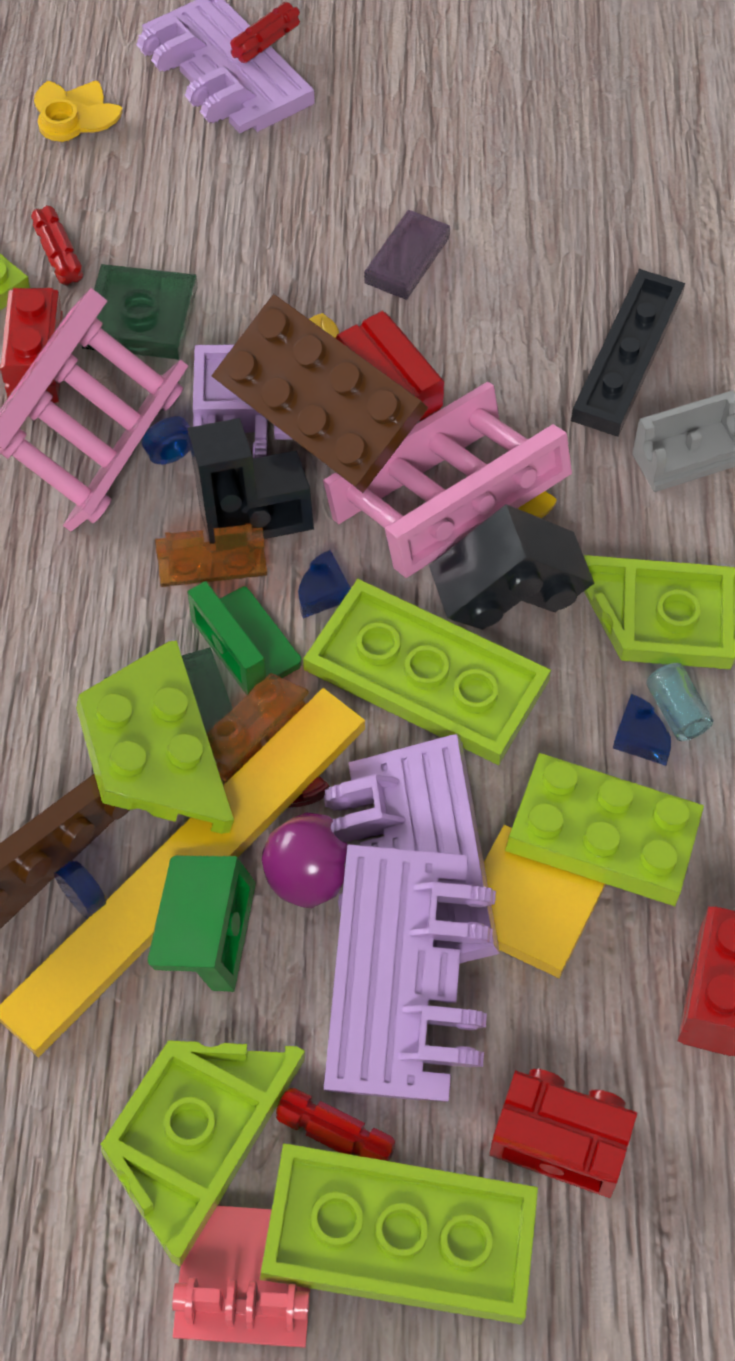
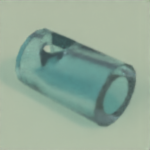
M671 663L665 665L649 676L646 685L678 741L696 738L712 726L714 720L682 664Z

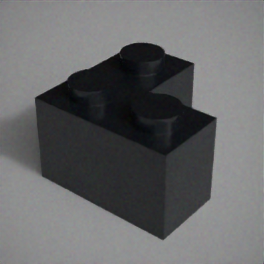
M240 418L187 428L199 508L211 550L314 530L310 487L297 450L252 459Z
M507 504L429 565L447 618L481 630L498 623L502 619L503 614L520 601L556 613L558 610L572 605L578 595L595 584L573 531Z

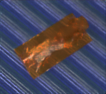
M247 523L242 526L215 528V544L204 542L203 530L177 533L165 532V538L155 539L160 586L169 587L202 583L204 581L214 582L268 576L262 527L252 528L251 523Z
M270 673L237 706L213 726L207 733L214 759L218 761L216 765L222 780L227 782L263 747L260 742L263 737L268 742L306 705L303 699L309 694L308 689Z

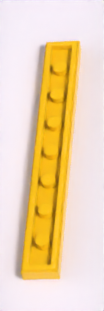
M322 688L223 785L234 818L230 833L220 834L211 831V822L190 818L0 1004V1022L39 1058L151 945L170 859L173 856L239 857L302 794L305 788L366 729L365 720L325 688Z

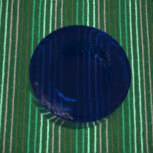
M179 416L169 417L157 422L147 430L141 444L151 462L161 465L170 464L181 459L191 450L187 430L190 425L185 418Z
M70 860L54 872V877L63 893L86 919L106 905L107 899L102 889L87 869L78 861Z

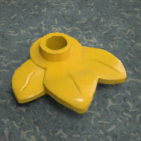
M96 80L66 92L58 84L46 81L34 96L35 107L40 113L38 117L39 131L44 137L53 141L65 142L83 132L106 130L120 119L123 112L122 106L109 103L104 104L101 84Z

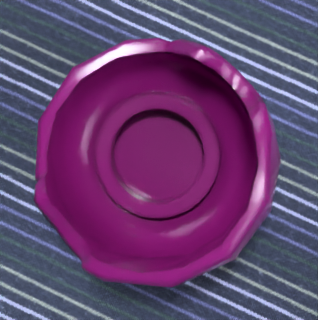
M306 812L288 820L274 829L269 835L262 851V865L269 886L282 900L303 908H314L338 895L344 883L347 843L339 840L332 832L331 824L333 819L331 817Z

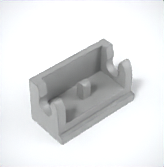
M733 390L639 419L632 455L653 492L735 467V393Z

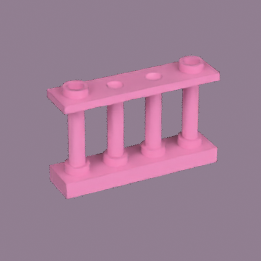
M92 288L70 309L0 409V454L7 459L13 456L76 504L63 524L70 532L86 520L92 524L95 523L105 512L112 500L106 495L107 491L160 409L168 410L183 391L184 387L178 381L188 367L186 363L179 360L161 376L101 328L103 323L96 317L107 303V300ZM78 343L83 347L89 344L149 392L138 411H135L76 364L78 358L71 353ZM53 379L58 383L64 380L125 428L113 449L50 401L53 396L46 389ZM27 417L33 421L38 417L101 466L88 487L24 439L27 434L20 427Z
M486 382L417 423L364 493L336 472L325 478L323 483L333 521L341 524L360 511L367 514L385 528L393 568L405 578H408L442 556L505 504L519 508L570 476L572 470L567 433L552 424L533 437L525 438L499 420L494 385ZM486 436L508 452L486 464L464 448ZM444 460L468 476L447 490L423 474ZM403 485L426 502L405 516L381 499Z

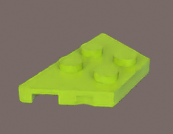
M583 555L595 583L586 589L584 593L621 661L731 670L735 663V567Z
M177 640L168 641L79 694L76 709L102 803L127 810L142 809L154 817L176 822L177 815L180 814L211 822V831L220 834L230 833L234 818Z
M168 1040L100 1144L102 1155L172 1263L179 1267L183 1264L278 1106L283 1094L287 1091L304 1063L305 1050L297 1046H285V1052L247 1051V1044L222 1043L218 1046L208 1047L199 1042Z

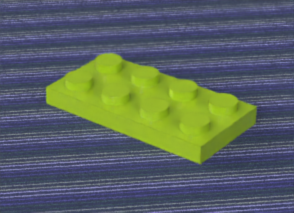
M360 579L356 580L303 658L304 671L441 738L457 734L463 743L464 749L498 766L547 686L551 674V669Z
M283 1143L260 1280L288 1285L296 1284L299 1287L521 1325L526 1319L538 1187Z

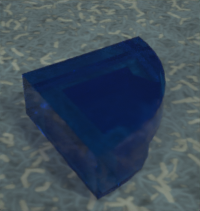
M331 550L313 559L310 563V568L301 580L298 598L302 618L340 605L351 589Z
M631 694L614 740L613 749L666 766L671 751L669 731L667 732L663 722L654 712L655 708L649 702Z

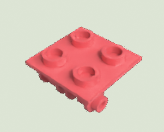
M231 1206L216 1207L180 1267L179 1283H175L173 1291L172 1310L175 1311L173 1339L306 1348L310 1288L299 1287L296 1284L288 1285L260 1280L272 1209Z

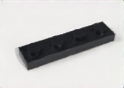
M642 269L638 270L574 404L571 416L572 422L619 437L683 297L685 283Z

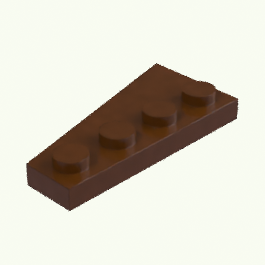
M95 774L91 775L0 843V929L114 820L122 818L130 811L102 803Z

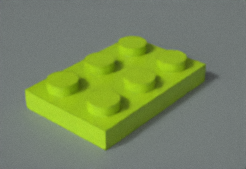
M539 753L511 829L505 851L671 906H676L704 805Z

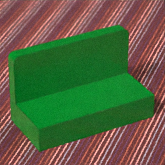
M206 581L187 591L191 621L247 697L256 694L301 668L300 655L247 587H240L220 599Z
M173 856L170 859L147 960L154 970L196 972L212 991L235 992L256 886L255 880L237 856Z

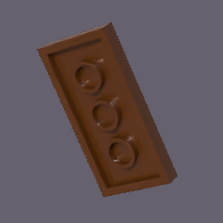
M274 293L211 375L220 384L362 493L365 492L428 409L421 400Z

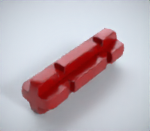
M283 2L273 12H269L245 31L235 36L230 41L232 57L238 58L241 63H247L252 60L258 53L263 52L282 38L285 33H289L300 24L298 17L300 15L299 9L293 7L289 2Z
M48 205L43 209H35L31 214L33 227L37 235L41 237L40 242L51 266L55 268L54 273L58 281L66 286L72 282H79L83 277L82 265L77 255L73 253L74 248L63 225L59 222L60 218L56 210Z
M288 1088L283 1094L276 1109V1118L280 1123L296 1131L303 1127L307 1131L306 1136L340 1153L350 1155L354 1153L361 1157L390 1161L395 1149V1139L392 1136L376 1128H373L370 1132L364 1128V1122L322 1101L316 1105L311 1101L312 1096L296 1088Z

